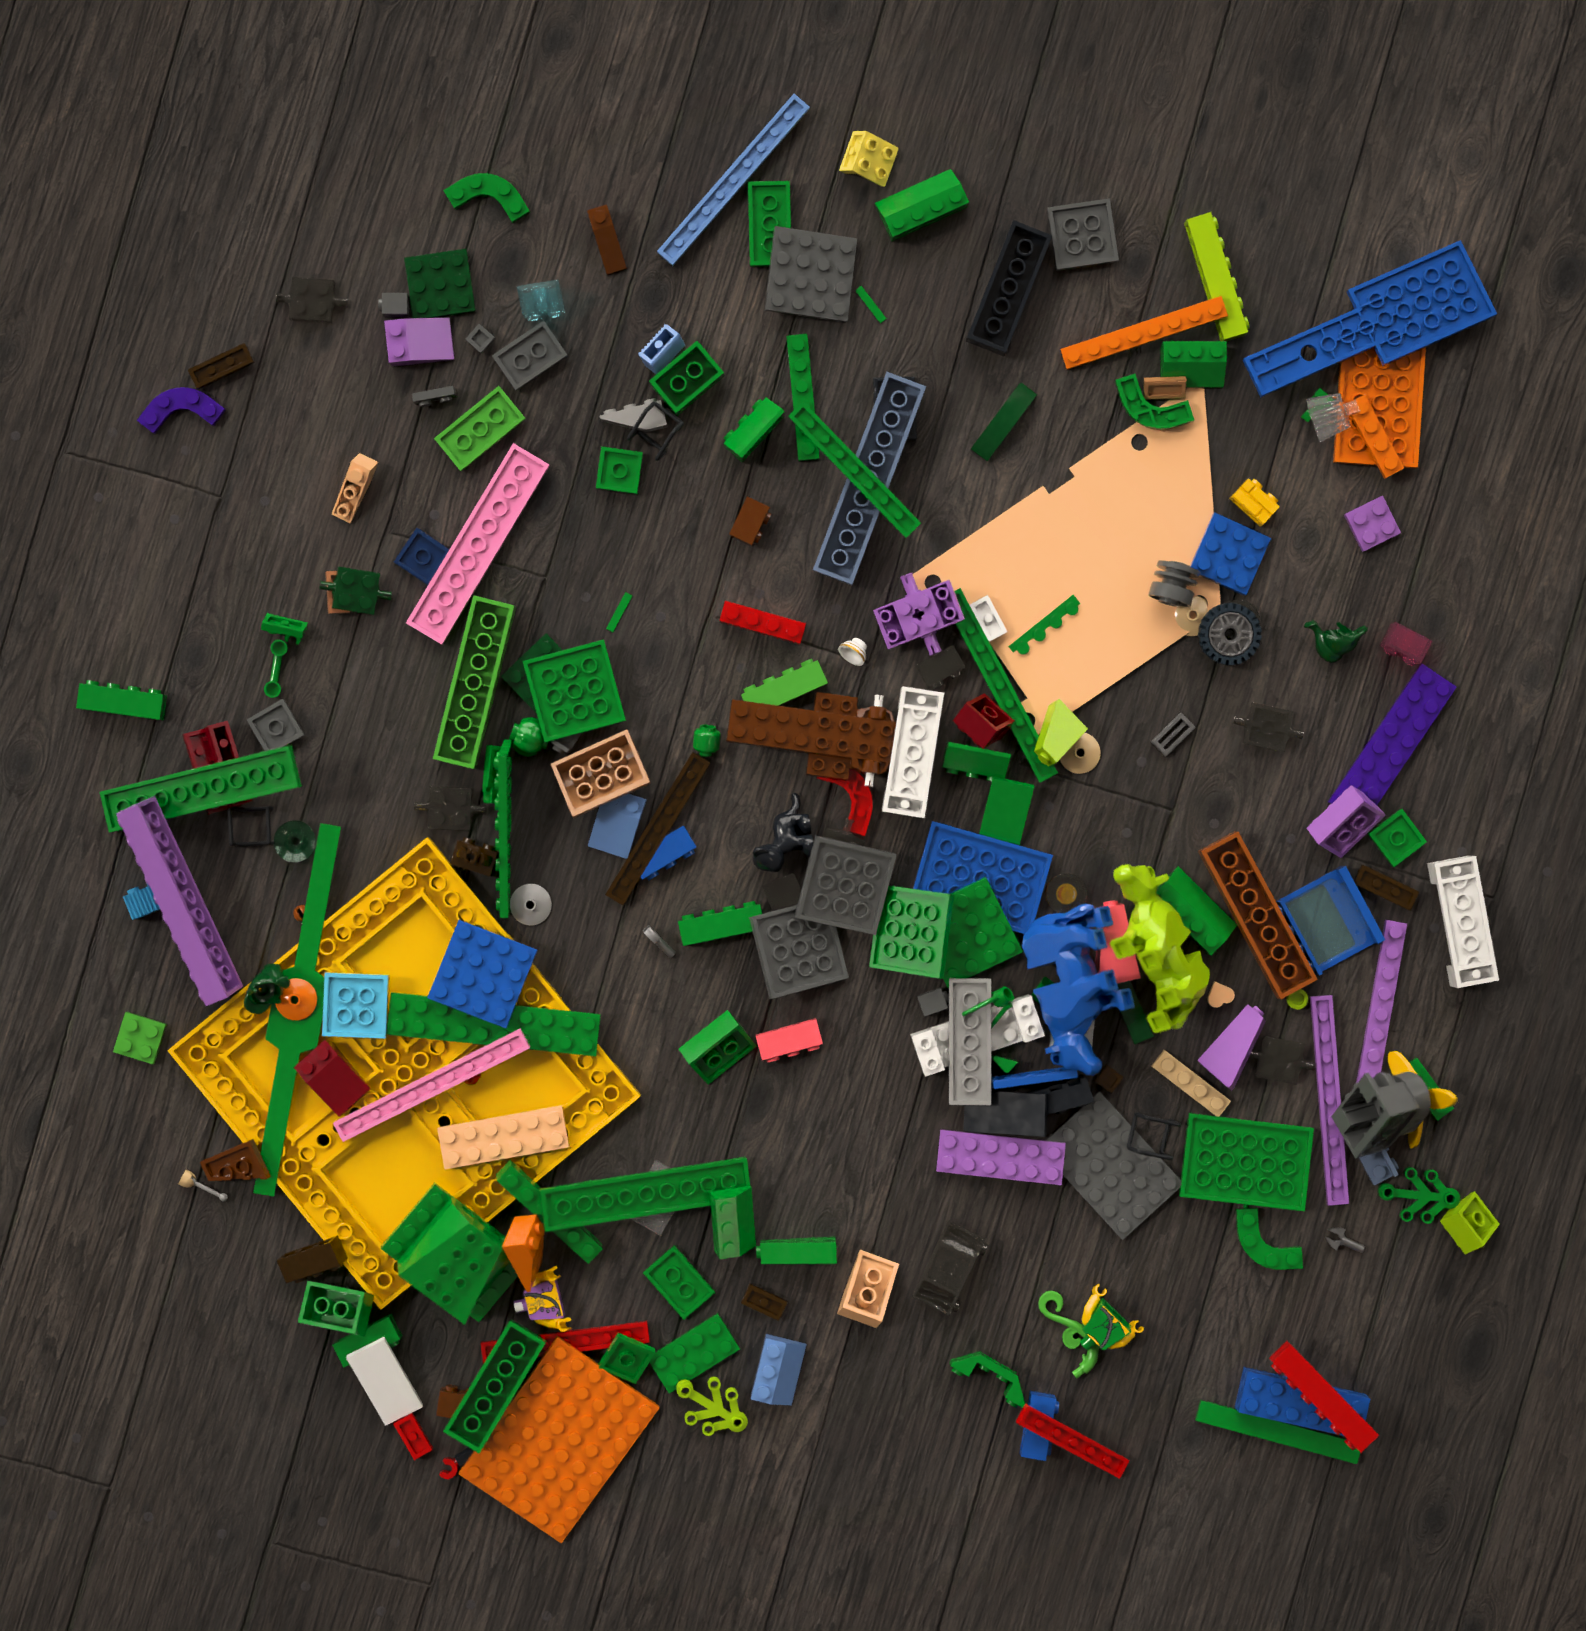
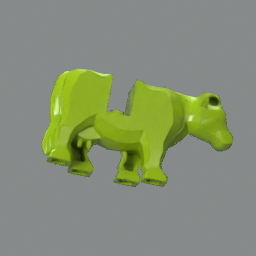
M1129 864L1122 865L1114 870V879L1120 885L1124 898L1132 901L1135 908L1132 911L1126 933L1122 937L1113 939L1110 945L1117 959L1137 954L1143 971L1156 985L1157 1011L1147 1016L1153 1032L1158 1033L1171 1028L1179 1029L1185 1023L1189 1013L1195 1009L1200 997L1204 995L1210 978L1209 969L1202 961L1200 951L1184 955L1180 946L1191 931L1184 926L1179 913L1171 904L1163 901L1157 894L1158 886L1166 882L1169 876L1164 874L1156 877L1151 866L1133 867Z

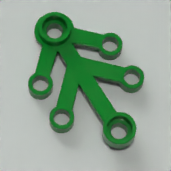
M1412 1167L1405 1168L1403 1174L1419 1191L1396 1189L1389 1183H1383L1378 1187L1379 1197L1387 1201L1392 1200L1394 1197L1417 1199L1408 1208L1400 1211L1399 1216L1405 1222L1411 1221L1413 1214L1429 1201L1438 1202L1431 1209L1425 1210L1420 1214L1421 1221L1426 1224L1432 1223L1434 1216L1444 1208H1455L1460 1202L1458 1191L1453 1188H1446L1438 1178V1173L1433 1169L1426 1170L1424 1177L1427 1181L1433 1183L1439 1193L1430 1192L1417 1176L1416 1169ZM1409 1170L1414 1172L1412 1177L1407 1176ZM1430 1172H1434L1435 1176L1433 1179L1428 1178ZM1386 1189L1391 1190V1194L1389 1196H1385L1384 1191ZM1448 1195L1453 1196V1200L1451 1202H1447ZM1408 1211L1410 1216L1404 1219L1403 1214ZM1430 1214V1219L1425 1221L1424 1215Z

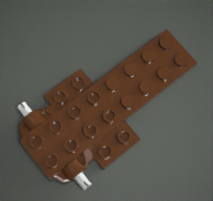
M822 692L815 693L814 710L732 699L726 742L808 753L806 775L847 781L849 769L856 770L859 773L866 774L864 786L873 787L874 775L883 774L887 767L890 766L896 722H894L892 712L882 707L884 697L882 695H875L874 706L865 709H856L858 697Z

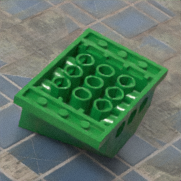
M435 1182L381 1245V1250L397 1261L398 1275L464 1325L469 1316L480 1322L518 1277L502 1248L506 1236Z

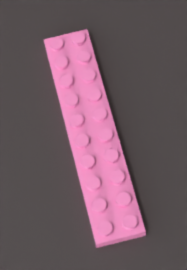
M512 444L406 622L408 625L438 643L444 644L548 470L549 464L516 444Z

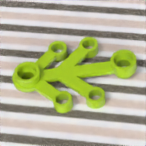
M711 1377L708 1380V1387L712 1392L713 1401L693 1390V1385L689 1380L683 1379L677 1383V1394L681 1398L689 1397L707 1408L697 1412L688 1411L684 1416L686 1424L694 1425L698 1420L716 1416L725 1419L715 1423L705 1422L702 1425V1431L706 1436H711L715 1431L729 1428L731 1431L740 1432L746 1428L748 1424L747 1416L739 1411L737 1403L738 1392L735 1388L730 1387L725 1391L726 1399L730 1403L731 1412L723 1408L719 1378ZM713 1381L718 1382V1385L712 1387L710 1384ZM683 1388L689 1389L687 1393L681 1392ZM734 1392L735 1396L729 1397L728 1394ZM691 1415L695 1417L692 1421L687 1419ZM738 1419L741 1420V1423L735 1425L734 1421ZM711 1426L712 1430L705 1431V1428Z

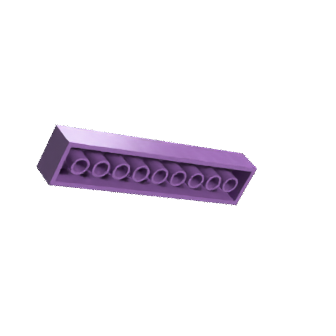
M153 796L116 813L118 823L127 836V843L133 849L136 862L142 868L145 881L150 886L154 894V900L163 913V920L169 926L172 939L178 945L181 958L186 963L190 971V977L199 990L200 999L208 1006L229 997L242 988L243 984L156 797Z

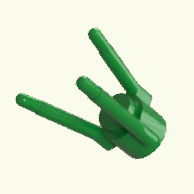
M1003 986L991 992V998L964 1011L962 1016H966L993 1002L996 1007H1003V1009L991 1022L992 1029L1005 1012L1013 1007L1011 1002L1014 1000V995L1008 987Z

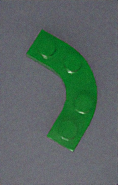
M488 173L469 175L443 190L455 210L474 198L489 196L501 204L512 223L530 213L515 187L497 175Z
M1136 374L1115 380L1124 409L1133 420L1142 426L1156 430H1165L1194 421L1188 400L1168 407L1153 406L1145 400Z
M1236 1208L1238 1239L1243 1250L1252 1260L1261 1266L1276 1270L1303 1268L1301 1246L1279 1248L1266 1244L1261 1238L1259 1231L1258 1208Z

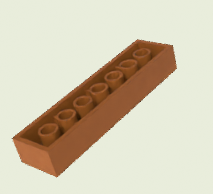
M1234 831L1199 850V855L1276 998L1283 999L1318 980L1239 832Z

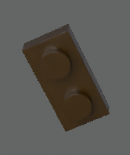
M751 1283L741 1301V1304L777 1321L780 1320L788 1303L787 1300Z

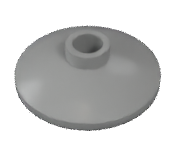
M537 884L522 885L511 896V913L518 922L524 925L540 924L551 912V897L543 887ZM528 901L534 903L532 909L527 908L526 903Z

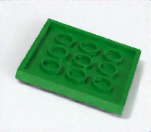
M604 639L523 661L545 743L626 721Z
M987 877L951 893L954 894L943 979L948 988L949 978H970L1023 952Z
M889 885L876 935H873L869 967L944 979L954 894Z

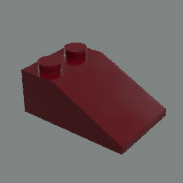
M324 1040L294 1067L311 1089L339 1117L371 1090L369 1085L335 1044L328 1040Z

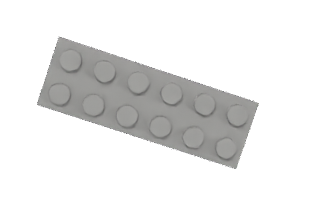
M949 978V1105H991V1003L966 1016H962L964 1011L991 998V978Z

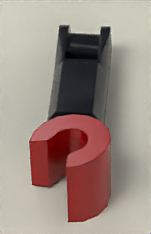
M468 1447L456 1454L455 1459L452 1457L444 1458V1464L450 1465L452 1470L447 1471L444 1469L440 1471L439 1475L444 1479L453 1478L458 1471V1467H463L474 1450Z

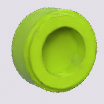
M1300 989L1286 997L1287 1004L1293 1009H1302L1308 1003V995L1304 990Z

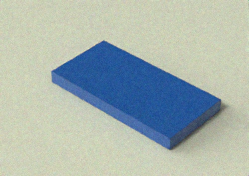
M1060 1067L991 1077V1086L994 1089L1078 1078L1077 1070Z

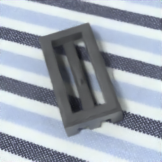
M1180 712L1151 743L1166 757L1196 727ZM1182 719L1183 722L1159 744L1158 741ZM1187 724L1189 728L1165 750L1163 747Z

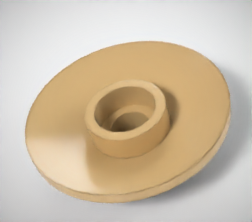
M1197 595L1193 597L1191 607L1179 606L1176 608L1175 618L1178 625L1182 629L1190 631L1186 636L1198 635L1199 624L1203 616L1208 612L1207 601ZM1191 611L1196 613L1195 619L1190 618L1189 613Z
M1084 733L1061 757L1060 762L1072 773H1087L1099 762V744L1093 736ZM1078 749H1083L1084 755L1082 757L1077 755Z

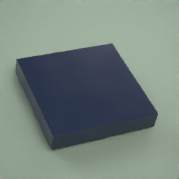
M416 528L394 563L429 585L450 549Z

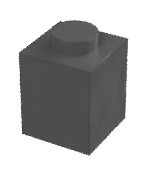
M382 293V299L378 300V309L382 311L384 317H410V296L408 293Z
M940 987L916 995L924 1016L948 1008L949 997L947 991L942 992Z

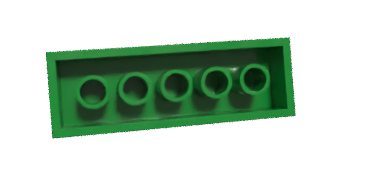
M511 1319L443 1432L480 1453L547 1340Z

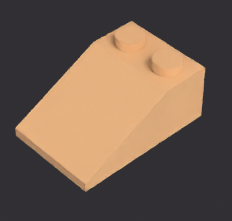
M860 1250L844 1290L837 1314L877 1328L883 1320L899 1264Z

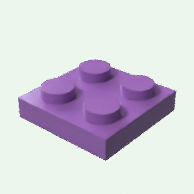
M1383 495L1344 514L1362 552L1401 533Z

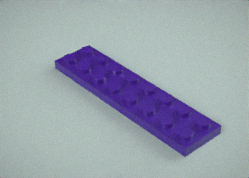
M1420 664L1328 800V803L1332 804L1346 789L1353 785L1378 805L1456 689V686L1424 664Z

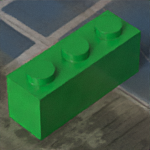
M389 1314L367 1325L365 1337L349 1334L335 1341L332 1346L344 1368L348 1365L350 1366L346 1355L382 1337H385L392 1348L399 1344L398 1340L401 1339L402 1334L392 1314Z

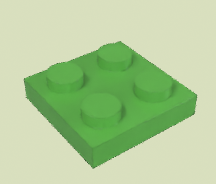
M125 1012L113 1052L155 1064L167 1024L134 1013Z

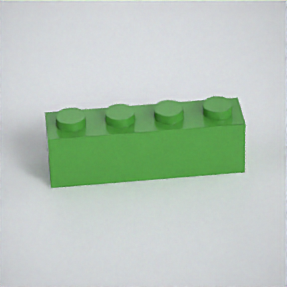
M812 659L801 663L802 667L794 670L793 667L783 671V676L777 679L771 676L763 680L764 684L756 687L754 684L743 689L745 693L741 694L744 701L780 706L827 685L828 682L818 660L813 662Z

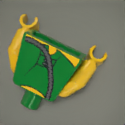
M1098 1284L1093 1287V1295L1090 1296L1084 1307L1082 1330L1086 1336L1080 1343L1088 1351L1095 1344L1102 1350L1125 1347L1135 1337V1333L1143 1332L1144 1327H1139L1136 1330L1135 1325L1139 1320H1133L1128 1323L1105 1299L1102 1298L1100 1300V1297L1107 1293V1289L1105 1288L1102 1294L1098 1293L1097 1288L1100 1285Z

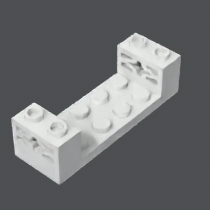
M901 687L882 812L925 818L944 693Z
M1463 856L1427 863L1431 884H1437L1452 965L1446 966L1450 986L1461 988L1498 981V971L1476 856Z
M1027 994L1015 998L1011 1002L1013 1007L1008 1009L991 1029V1051L1021 1041L1026 1043L1045 1036L1031 995ZM991 1007V1022L1003 1007ZM949 1021L910 1034L925 1077L945 1070L944 1067L949 1066Z

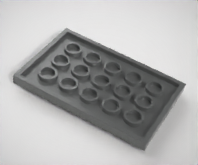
M1098 1091L1093 1095L1094 1102L1080 1107L1045 1140L1066 1143L1063 1176L1123 1240L1180 1188L1181 1180L1161 1158L1137 1154L1127 1149L1131 1125ZM1134 1131L1131 1147L1156 1153Z

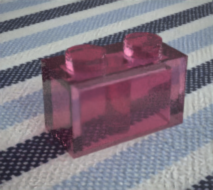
M1393 622L1390 624L1380 646L1384 647V652L1392 656L1397 654L1403 657V662L1413 666L1414 663L1416 665L1422 663L1433 641L1397 622Z

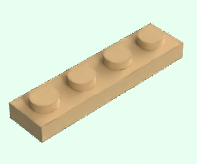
M1165 1050L1162 1051L1152 1064L1154 1069L1215 1116L1219 1117L1231 1102Z

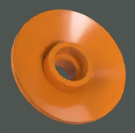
M300 978L289 979V988H284L283 994L280 997L281 1003L276 1004V1007L280 1014L287 1019H305L316 1008L317 993L308 981ZM293 996L298 997L297 1004L292 1003L291 998Z

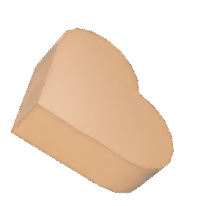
M1214 981L1207 1001L1209 1005L1217 1008L1222 1006L1223 1003L1232 1002L1235 993L1231 988Z

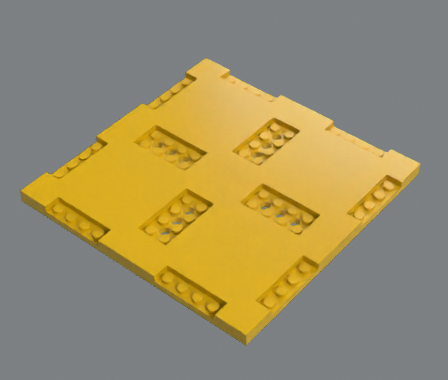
M427 837L323 923L315 971L325 977L326 972L389 975L388 1024L391 992L429 995L458 920L511 940L513 938L507 934L465 883L434 842ZM298 944L273 964H279L283 970L294 967ZM532 964L516 1005L571 1011L546 978ZM249 983L167 1051L244 1143L254 1139L261 1153L279 1049L265 1039L271 1005L262 1014H253L244 1007V998L250 985ZM322 1017L318 1045L324 1040L333 1042L369 1085L371 1090L339 1117L297 1072L277 1184L323 1240L339 1236L348 1257L343 1262L344 1266L367 1293L374 1295L373 1301L382 1310L410 1287L411 1284L398 1275L397 1261L381 1250V1245L434 1182L486 1222H489L516 1199L496 1179V1174L510 1160L533 1181L537 1182L636 1101L641 1094L599 1044L597 1045L596 1056L527 1049L481 1072V1078L476 1084L468 1085L463 1081L343 1142L333 1123L350 1114L352 1108L357 1107L360 1109L486 1045L387 1035L386 1039L322 1036ZM314 1049L300 1053L298 1063ZM562 1105L569 1147L444 1169L437 1130L438 1127H442L439 1124L441 1116H447L450 1119V1125ZM320 1134H325L329 1137L328 1145L323 1146L319 1144L318 1137Z

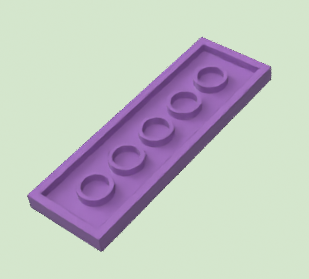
M941 1129L936 1171L1062 1185L1066 1143Z

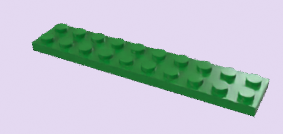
M292 745L99 793L110 833L123 830L118 823L116 813L153 796L156 797L165 819L302 786Z
M391 992L387 1035L488 1045L521 1028L531 1050L588 1056L597 1055L601 1014L516 1005L507 1029L430 1000L425 995Z
M739 1157L541 1188L539 1192L544 1231L548 1232L711 1206V1191L750 1186L747 1158Z

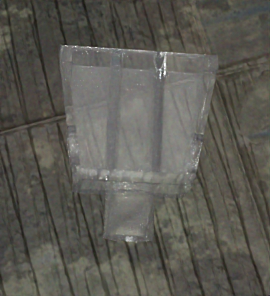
M1340 393L1306 399L1319 442L1350 427L1349 415L1360 412L1356 400L1344 404Z

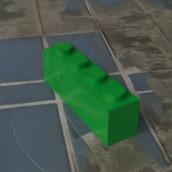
M86 680V684L79 683L76 708L164 720L167 695H161L162 690L149 689L147 693L140 692V687L128 686V690L120 689L119 684L107 683V687L99 686L97 681Z
M755 901L743 903L744 907L735 909V905L722 907L723 911L715 913L714 909L703 911V916L694 917V914L681 916L682 920L678 921L683 946L753 932L749 917L762 914L761 905L756 904Z

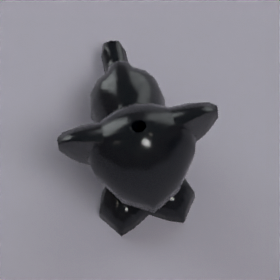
M797 793L791 794V808L774 818V842L755 847L752 852L754 865L762 871L779 872L784 864V853L802 850L806 856L810 857L813 847L812 835L797 836L795 831L796 828H799L802 833L811 834L809 814H797L801 805L800 797Z

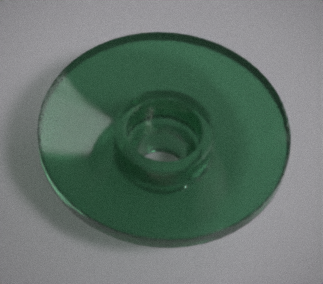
M294 820L282 824L274 835V847L277 854L289 862H301L307 859L313 853L316 846V837L309 825L301 821ZM295 837L300 840L298 845H294L292 842Z

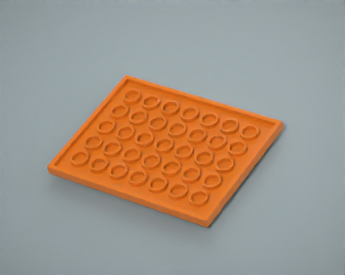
M557 1336L514 1395L481 1452L477 1453L474 1451L459 1471V1475L562 1543L660 1407L617 1376L610 1374L604 1369H599L598 1363Z

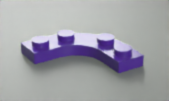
M180 387L167 390L156 396L137 421L156 434L173 412L190 410L214 426L226 409L199 390Z

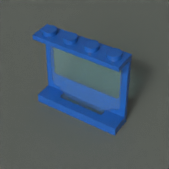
M1340 866L1276 901L1315 975L1320 976L1323 974L1322 971L1370 945L1385 941L1380 928L1346 866Z

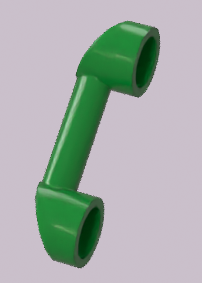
M283 640L273 641L270 647L271 652L274 654L270 681L264 686V692L270 698H275L281 693V687L278 684L282 656L288 650L287 644Z

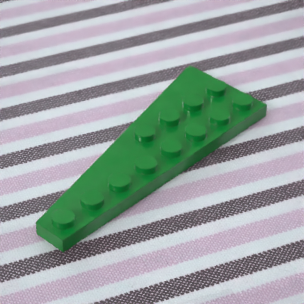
M504 739L500 751H497L494 760V768L498 770L497 778H495V790H498L497 798H495V811H499L495 819V831H499V838L495 840V850L499 851V858H496L495 865L496 871H499V878H496V891H500V898L496 899V911H500V918H508L510 914V883H508V880H510L511 865L508 863V860H510L511 845L508 843V840H510L512 801L510 794L512 779L509 777V774H511L512 759L508 755L512 746L511 739Z

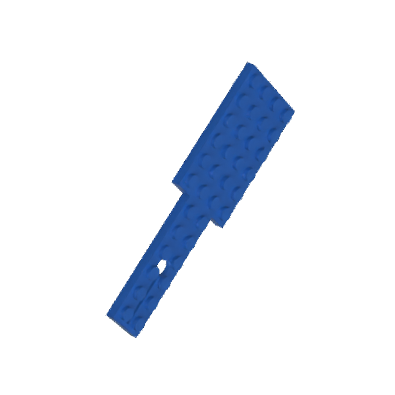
M1460 240L1348 289L1347 294L1354 310L1245 357L1243 362L1260 397H1263L1372 348L1375 349L1382 366H1385L1495 317L1497 312ZM1305 346L1314 348L1317 354L1316 358L1312 361L1304 360L1301 356V349Z

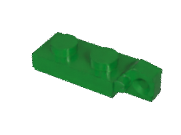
M486 745L482 786L483 803L495 804L498 790H495V778H497L498 770L494 768V760L497 751H500L502 746Z

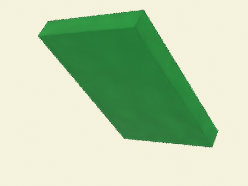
M993 776L979 834L1020 845L1034 785Z
M675 1244L643 1271V1274L683 1320L716 1293Z

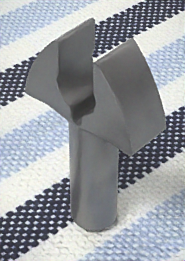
M648 925L643 930L644 934L668 957L671 958L675 955V951L653 928Z
M1336 1227L1328 1229L1333 1233H1337L1340 1238L1332 1240L1325 1237L1330 1246L1335 1250L1338 1249V1246L1344 1245L1360 1253L1364 1251V1245L1345 1237V1228Z

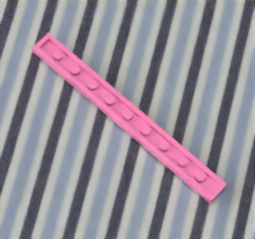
M520 1028L334 1121L333 1124L344 1142L529 1049L530 1045Z

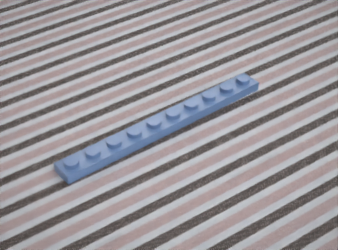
M793 94L657 250V253L674 266L808 112L810 107L797 95Z

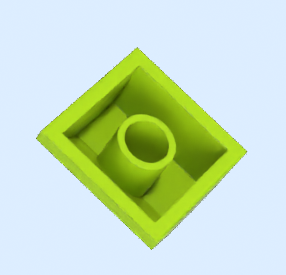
M1475 1191L1462 1199L1455 1208L1449 1209L1440 1220L1464 1254L1483 1247L1500 1225Z

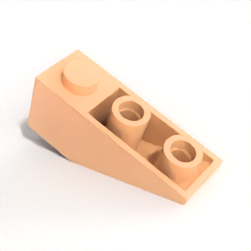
M361 453L351 461L332 515L348 523L352 522L372 481L378 465L377 461Z

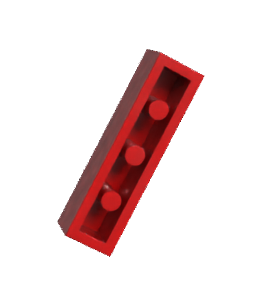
M725 601L719 620L720 623L798 645L801 644L806 623L729 601Z

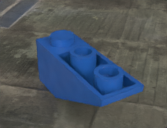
M684 825L665 836L641 875L642 879L647 877L649 881L659 875L657 870L665 867L667 870L677 864L675 861L677 858L683 856L686 859L695 853L693 849L697 846Z

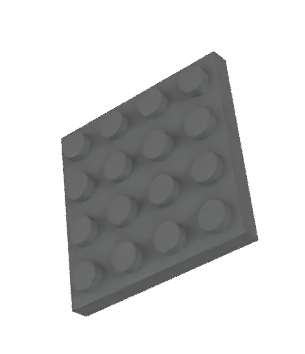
M775 226L764 311L848 322L857 238Z
M815 835L795 917L876 935L897 854Z
M797 905L749 917L770 999L849 978L836 926L796 918Z

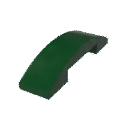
M1020 382L977 439L971 450L985 461H988L1037 394Z

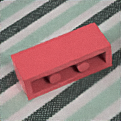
M816 1018L756 1034L762 1060L767 1059V1063L779 1060L780 1055L787 1054V1057L800 1054L799 1050L807 1048L808 1051L819 1049V1045L823 1044Z

